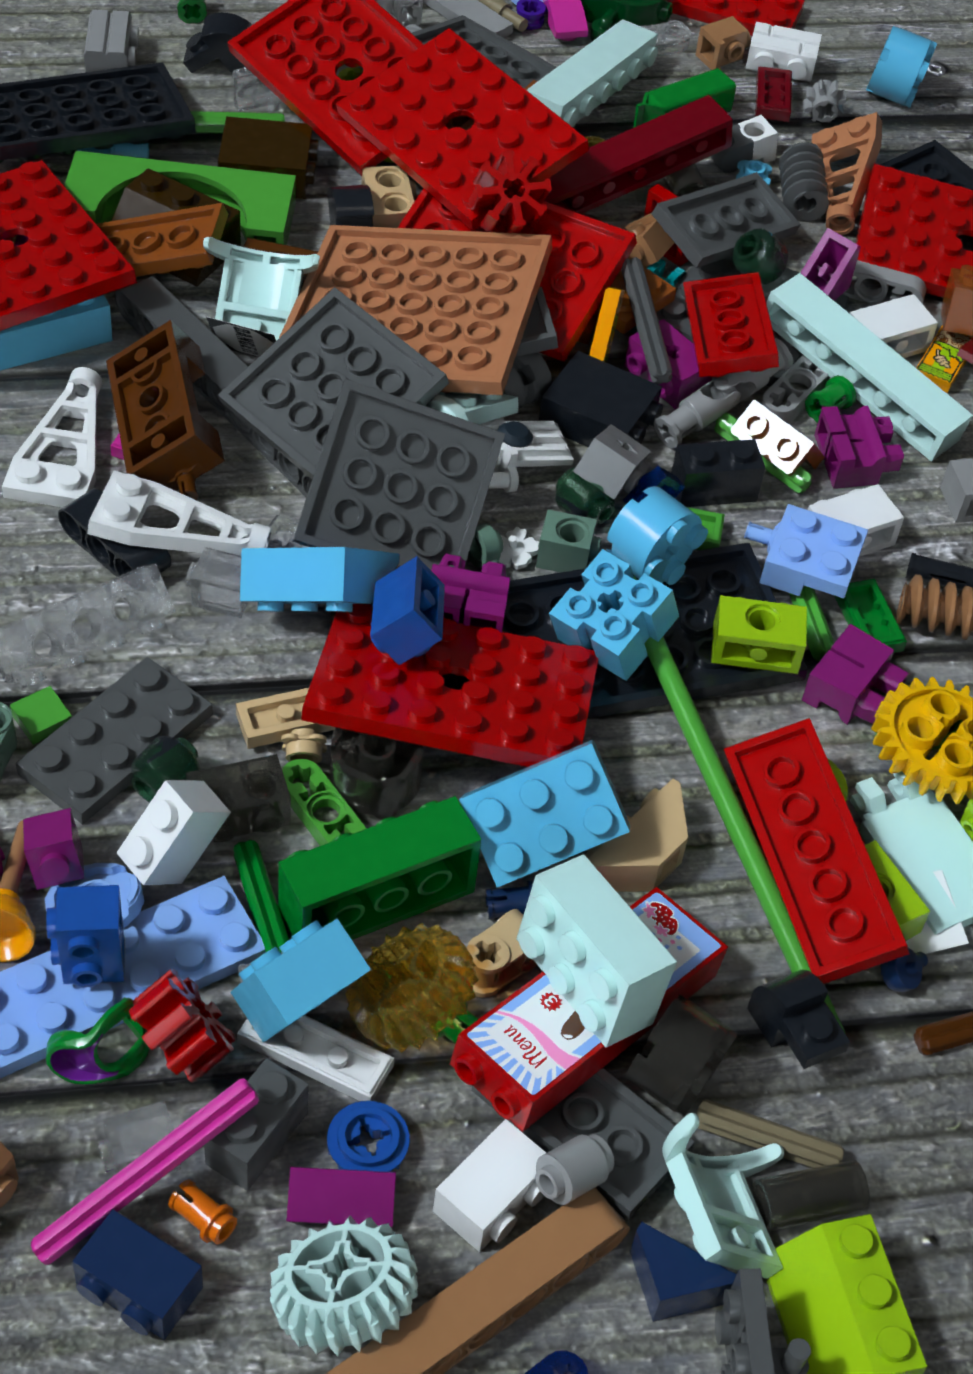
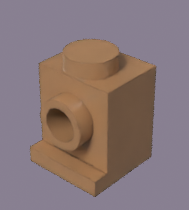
M733 16L701 26L695 55L711 70L716 68L721 70V66L743 59L745 48L751 44L750 33Z
M651 213L629 223L625 227L627 231L635 233L637 244L629 256L631 258H639L644 267L658 262L675 243Z

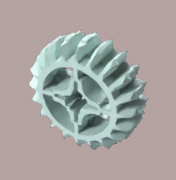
M350 1215L345 1223L341 1225H335L329 1219L327 1228L317 1232L309 1228L308 1238L304 1241L291 1240V1253L279 1255L278 1268L271 1272L272 1288L270 1289V1302L281 1329H284L286 1335H291V1338L298 1347L309 1345L316 1355L328 1346L338 1357L346 1346H353L360 1352L362 1343L367 1340L373 1339L381 1343L382 1333L385 1329L399 1330L400 1316L412 1314V1299L418 1296L416 1275L418 1269L414 1256L410 1253L408 1243L404 1241L402 1234H395L392 1231L389 1223L378 1226L371 1217L358 1224Z

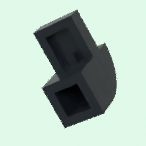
M221 12L206 16L202 32L193 35L186 44L187 49L183 64L193 73L219 58L235 77L249 71L230 53L227 42L252 26V24L232 13Z
M367 184L329 187L327 198L330 225L373 227L374 206L371 191Z
M798 970L758 986L753 990L747 1009L770 1047L772 1048L787 1041L803 1069L846 1052L850 1044V1040L825 1003L828 994L827 988L810 971Z

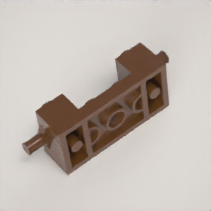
M169 320L106 360L126 473L155 481L174 491L179 490L181 494L197 500L196 478L224 462L225 459L219 432L198 413L192 383L206 374L200 346L172 320Z

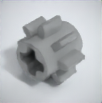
M819 79L813 87L807 86V98L803 100L804 112L812 111L813 122L818 120L830 123L837 115L844 114L843 104L847 102L846 91H838L837 80L832 82Z

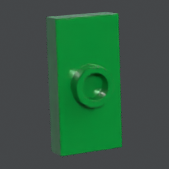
M875 578L851 582L844 598L834 596L848 625H854L894 649L893 653L904 651L907 640Z

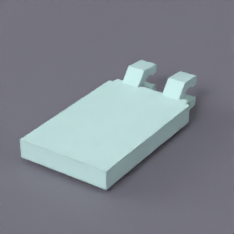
M903 772L893 773L895 779L888 782L887 786L896 799V802L889 805L886 804L885 793L872 777L856 783L855 789L858 793L851 796L850 802L863 820L858 830L860 836L866 844L874 840L877 841L930 910L926 923L936 935L960 922L963 927L973 924V841L942 799L941 802L937 801L935 793L931 789H928L923 796L920 795L919 784L915 781L904 786L902 783L906 775ZM934 871H943L954 904L933 873Z

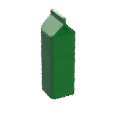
M719 68L645 92L643 102L636 105L633 128L707 95H710L726 112H730L733 107L736 84Z

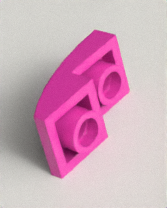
M543 0L548 9V25L555 39L573 41L577 37H588V26L581 0Z

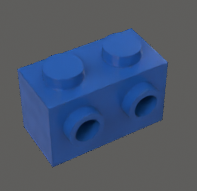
M418 556L375 582L370 637L375 647L380 652L387 653L398 665L413 657L424 655L430 650L432 645L443 638L445 585Z
M119 885L57 887L56 907L47 908L46 928L47 938L51 939L52 965H61L63 984L91 987L99 983L124 982L125 935Z

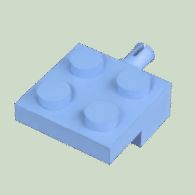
M788 504L781 522L774 529L750 521L744 539L768 545V556L761 575V584L800 596L803 587L807 586L844 598L868 529Z

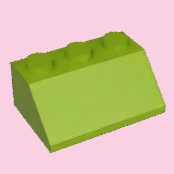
M871 1214L820 1224L775 1248L783 1269L766 1279L787 1345L796 1338L804 1339L810 1345L811 1354L808 1358L809 1369L807 1374H923L927 1369L925 1358Z

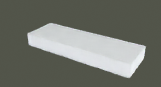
M306 1015L264 1043L248 1019L245 1020L237 1033V1042L358 1101H373L394 1066V1057Z

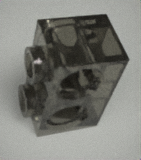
M277 754L186 773V780L204 781L231 811L211 842H226L237 836L256 832H272L280 827L291 825V797Z

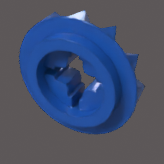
M359 1101L352 1103L334 1116L328 1128V1155L332 1156L338 1169L390 1172L393 1169L399 1170L403 1159L409 1151L410 1135L405 1120L395 1109L381 1102ZM361 1126H364L365 1132H368L372 1139H381L376 1143L374 1156L371 1155V1152L367 1151L365 1146H355L360 1143Z

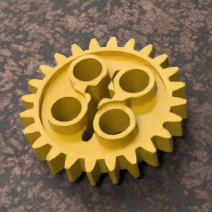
M930 677L926 686L918 678H914L910 687L901 682L895 692L889 690L874 715L876 719L871 730L877 734L872 742L873 745L883 747L878 756L879 759L893 761L889 769L891 774L903 772L906 775L902 783L904 786L915 781L919 784L920 795L923 796L928 789L934 790L935 797L939 802L942 801L945 794H950L955 804H960L964 795L969 800L973 799V698L969 696V686L966 685L961 691L954 690V684L950 679H948L944 687H940L934 677ZM958 720H963L956 733L953 732L947 737L935 756L930 760L926 759L933 747L938 746L943 741L950 728Z

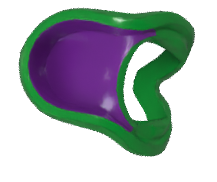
M124 997L120 1002L108 1009L87 1034L73 1030H60L52 1034L46 1047V1064L49 1069L58 1077L74 1084H97L125 1077L136 1070L145 1060L150 1048L141 1037L146 1033L145 1028L138 1022H134L130 1017L129 1010L134 1006L132 998ZM123 1020L138 1040L119 1060L112 1063L103 1062L98 1055V1044L113 1026Z

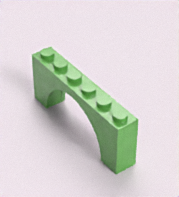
M75 150L64 187L96 224L112 221L125 187L149 168L239 210L241 232L245 240L252 238L283 245L288 243L296 205V175Z

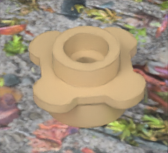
M298 728L292 730L291 733L281 736V742L284 743L282 744V750L286 752L285 758L289 762L295 759H308L319 763L322 761V753L327 751V745H325L327 737L318 734L314 729Z

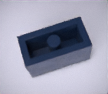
M115 1210L110 1212L72 1261L77 1284L76 1288L84 1298L97 1306H103L106 1302L121 1312L122 1320L131 1329L141 1335H147L149 1332H152L162 1340L167 1338L203 1289L202 1266Z

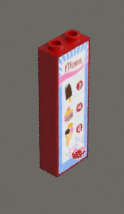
M658 887L652 889L630 906L677 961L652 1025L605 1048L596 1035L583 1026L578 1013L563 995H559L552 988L549 978L542 971L458 1034L450 1065L455 1069L463 1082L474 1086L492 1103L493 1108L501 1117L510 1120L522 1132L716 977L728 946Z

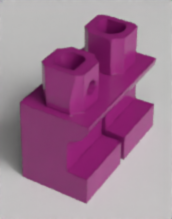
M837 406L822 407L814 436L819 450L825 456L823 460H825L824 464L833 489L879 484L882 472L900 471L904 459L901 445L882 444L890 443L893 436V424L890 416L872 417L868 406L859 408L855 414L840 415Z
M445 554L439 565H432L431 571L445 585L443 618L451 619L459 624L461 623L464 611L463 625L482 628L491 627L502 633L510 577H506V566L504 564L489 561L483 564L481 572L465 569L466 561L461 556Z
M849 624L832 645L831 649L828 650L809 674L801 701L816 709L822 702L838 710L840 719L847 725L855 715L873 724L876 719L874 715L881 701L885 699V697L874 690L877 688L886 694L889 690L895 692L899 683H906L909 673L890 662L894 649L854 625Z

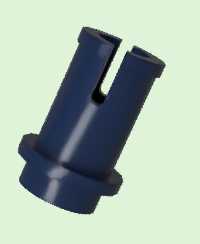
M527 881V886L493 890L485 889L488 919L501 918L512 909H518L524 915L533 881Z

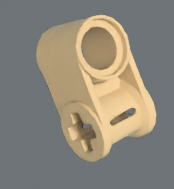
M518 909L508 911L495 924L469 941L465 953L467 962L462 967L460 981L465 991L472 996L480 998L491 997L520 975L531 971L537 966L533 959L528 958L523 953L516 939L523 918V914Z

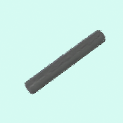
M637 257L625 259L621 272L651 380L657 385L663 382L668 383L672 380V367L642 262Z

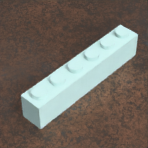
M622 19L528 88L527 91L571 127H574L584 116H589L593 109L601 103L604 104L616 91H620L625 84L632 79H636L639 73L653 65L658 54V48L655 47L658 34Z
M801 273L770 292L766 304L772 329L818 368L827 373L830 378L839 375L848 379L855 388L856 399L864 406H868L870 411L877 417L890 416L893 430L932 462L961 439L973 415Z

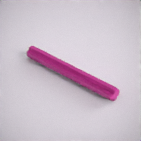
M244 1078L236 1081L32 1239L30 1246L37 1258L45 1265L54 1262L98 1228L112 1210L120 1211L256 1106L259 1102V1097L252 1085Z

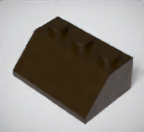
M147 168L125 187L112 221L222 202ZM224 204L228 212V218L220 241L241 246L240 211ZM215 257L212 265L198 269L188 268L171 271L169 274L198 287L225 261Z

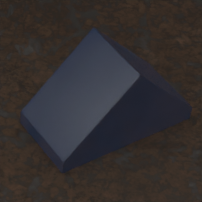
M642 1221L637 1228L630 1254L653 1322L724 1305V1292L726 1289H731L737 1274L721 1265L705 1261L698 1252Z

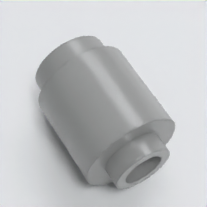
M583 1134L577 1135L538 1158L535 1175L538 1189L546 1198L551 1199L557 1204L566 1205L607 1180L609 1173L614 1168L612 1150L607 1142L596 1134L588 1136Z

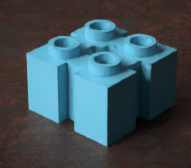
M602 549L581 574L585 586L581 591H576L570 587L549 612V616L558 640L566 645H579L586 649L593 648L599 665L627 681L647 656L644 644L647 639L651 637L659 642L677 620L679 613L671 588L645 573L639 580H635L630 564Z

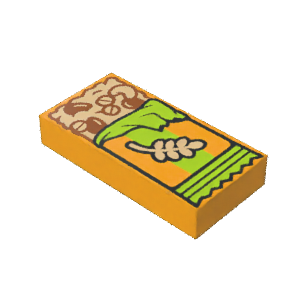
M613 287L605 289L589 354L606 363L625 290Z
M942 325L916 369L944 392L948 393L966 363L964 359L957 356V353L973 337L944 331Z

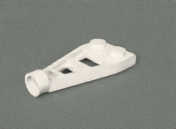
M78 367L72 371L63 393L13 456L2 485L3 498L65 507L94 488L96 482L97 397L102 386V378L96 371L87 367ZM63 416L84 420L82 433L56 428ZM50 445L77 450V462L74 466L39 461V458Z
M113 471L89 519L87 534L130 546L241 557L242 548H268L272 527L258 523L247 524L155 481L140 478L133 474ZM151 505L169 510L180 518L176 527L168 529L149 527L140 521L147 507ZM197 520L221 532L219 536L192 534L187 531L191 521Z

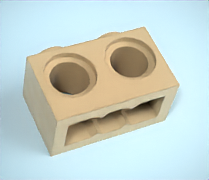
M398 165L363 168L361 185L367 184L371 191L374 206L373 227L397 228L416 200L415 180H409L408 174Z

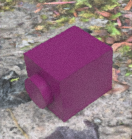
M71 808L23 819L24 853L37 890L85 878L83 848Z

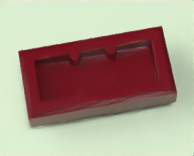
M758 67L755 117L762 115L765 119L789 122L792 100V71Z

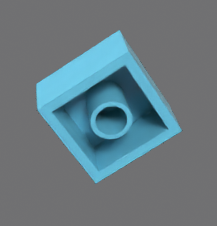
M338 918L323 928L318 920L312 922L279 947L283 954L280 953L277 947H274L238 973L243 982L230 993L263 1043L371 970Z

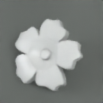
M516 527L514 530L507 531L506 537L501 535L503 551L499 563L504 564L506 568L510 567L511 563L516 570L525 568L532 562V556L538 554L539 541H535L533 537L527 538L526 529Z

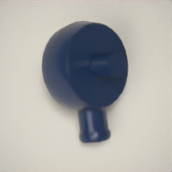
M908 948V955L881 964V975L886 985L895 992H909L917 988L922 979V969L928 964V957L925 953H915L912 949Z

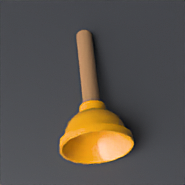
M23 820L17 825L0 881V962L19 960L29 954L36 939L35 926L31 921L30 914L25 905L20 902V897L17 894L27 862L24 853Z

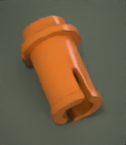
M192 1180L183 1181L178 1187L185 1192V1197L191 1203L174 1190L169 1198L168 1207L200 1231V1239L204 1242L213 1241L217 1245L223 1243L232 1234L237 1225V1218L233 1216V1208L228 1204H218L198 1188Z

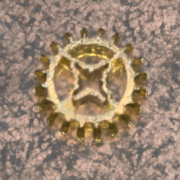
M421 922L413 931L403 926L399 935L395 937L386 934L385 942L378 948L370 946L371 955L365 961L371 970L353 982L351 988L345 993L349 1004L347 1010L362 1035L366 1039H370L372 1043L381 1046L385 1051L395 1048L402 1053L409 1045L420 1050L424 1041L428 1038L438 1042L439 1032L446 1027L454 1029V1018L457 1015L468 1014L465 1002L476 997L473 985L479 979L474 969L476 965L473 962V957L458 936L453 935L451 931L442 929L438 924L428 928Z

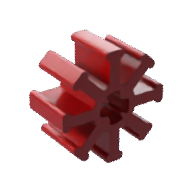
M513 150L503 151L496 161L494 168L490 165V161L486 160L473 180V184L479 185L475 187L468 201L472 211L476 207L492 206L493 210H489L480 223V226L487 232L492 231L500 219L499 216L502 215L505 216L506 233L519 234L526 225V221L529 223V227L533 228L547 210V205L541 204L552 190L551 180L546 178L545 181L528 183L527 180L532 178L540 166V162L534 157L529 156L521 168L520 174L515 173L513 163L515 152ZM511 191L514 193V196L509 198L505 194Z
M170 969L133 1000L134 1006L129 1010V1013L134 1022H138L147 1030L141 1036L151 1050L159 1046L164 1051L167 1068L177 1076L184 1071L187 1079L193 1083L234 1050L231 1044L236 1039L233 1032L217 1020L222 1016V1013L215 1003L210 1002L208 1005H205L201 1000L198 991L199 986L189 977L182 981L178 972L175 969Z

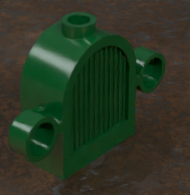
M581 0L586 21L592 23L590 34L592 41L622 19L650 31H655L663 22L667 23L669 21L674 6L673 3L667 0Z

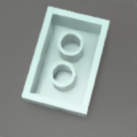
M584 854L535 876L516 938L523 953L536 962L549 978L552 988L559 995L564 996L578 1013L583 1026L588 1031L593 1032L605 1048L652 1025L676 967V959Z

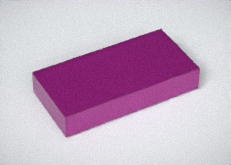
M291 1166L286 1221L328 1224L330 1219L334 1224H344L351 1215L358 1224L371 1217L378 1226L389 1223L390 1227H393L396 1172Z

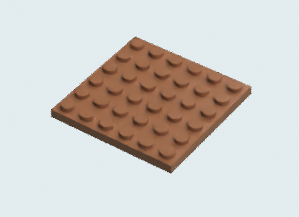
M330 225L317 253L320 256L318 269L308 273L279 338L335 287L447 375L449 384L441 392L503 395L552 251L551 235Z

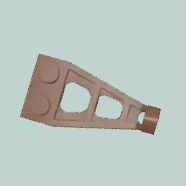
M877 112L857 117L849 122L825 128L812 134L811 143L816 144L822 150L824 157L826 188L829 200L828 209L826 210V228L840 235L850 233L855 227V218L858 216L874 163H876L881 148L882 120ZM860 153L856 165L835 172L832 171V162ZM854 182L851 191L834 196V188Z

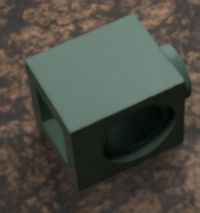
M547 510L539 542L536 568L556 572L587 568L588 562L593 561L600 550L602 538L594 536L597 519Z

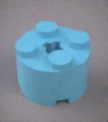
M893 26L866 90L910 108L917 93V88L929 67V62L937 43L905 29Z
M653 486L643 490L648 495L639 503L631 499L619 512L607 536V540L612 543V550L606 549V551L630 564L633 575L638 579L645 573L660 583L666 582L668 585H673L684 574L686 568L684 563L693 550L699 548L707 538L708 529L702 525L701 518L660 487Z

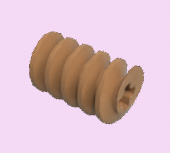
M915 574L909 584H907V581L904 584L897 609L896 621L900 625L908 614L911 615L912 628H917L923 618L928 620L929 632H934L938 624L943 622L946 636H950L956 626H960L962 639L967 640L973 631V588L965 586L957 596L956 584L948 582L942 592H940L939 579L932 578L924 588L922 575Z

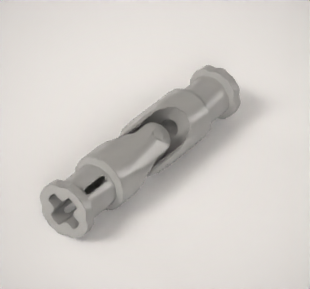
M775 338L779 367L767 368L761 372L744 371L716 377L679 403L678 409L667 416H659L654 420V428L660 440L669 448L677 447L678 444H682V439L694 430L701 431L735 407L739 402L768 384L769 378L778 371L788 370L793 365V357L788 347L781 340Z

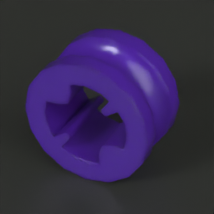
M519 0L517 2V13L528 20V27L526 29L534 30L544 25L546 6L542 1Z

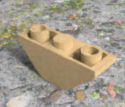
M674 778L661 790L657 788L651 790L643 800L640 810L632 817L626 815L630 823L629 833L607 841L603 845L595 846L585 854L616 892L651 891L658 887L682 863L688 841V831L681 784Z

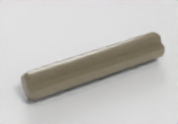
M708 1099L702 1100L697 1111L699 1129L757 1149L777 1143L784 1148L783 1158L829 1174H836L841 1166L844 1148L839 1144Z

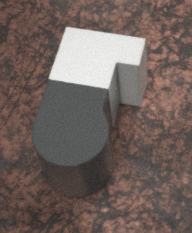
M762 115L733 125L732 146L710 157L724 173L737 171L738 162L741 160L759 159L763 163L775 161L778 132Z

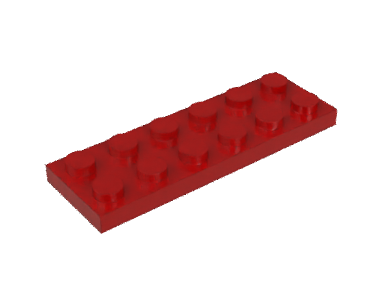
M810 718L724 748L727 761L810 972L817 976L823 984L908 955V945Z

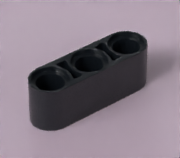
M93 488L58 511V519L66 534L131 589H138L171 566V556L167 549L130 546L87 534L89 519L103 493L100 490Z

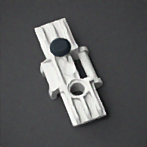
M502 417L479 424L505 433L489 489H504L507 493L516 492L519 485L516 467L565 466L573 464L574 459L558 424L554 421H505Z

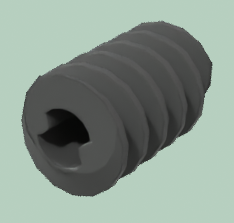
M809 142L791 145L783 152L779 160L783 204L798 221L807 222L816 220L824 215L829 204L823 153L816 144Z

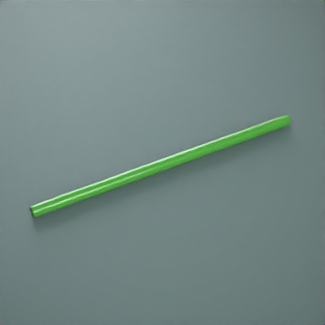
M649 637L644 643L647 655L791 973L802 969L810 971L766 858L664 637L659 642ZM827 994L825 1003L827 1004L830 1011L836 1018L837 1022L843 1029L844 1033H846L836 1013V1010L830 1000V997Z

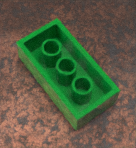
M453 796L440 802H428L416 811L397 818H385L373 827L354 834L345 833L339 835L330 843L311 850L296 851L286 859L279 861L278 907L290 938L292 939L293 935L318 920L323 928L338 918L351 940H354L474 893L482 839L457 797Z

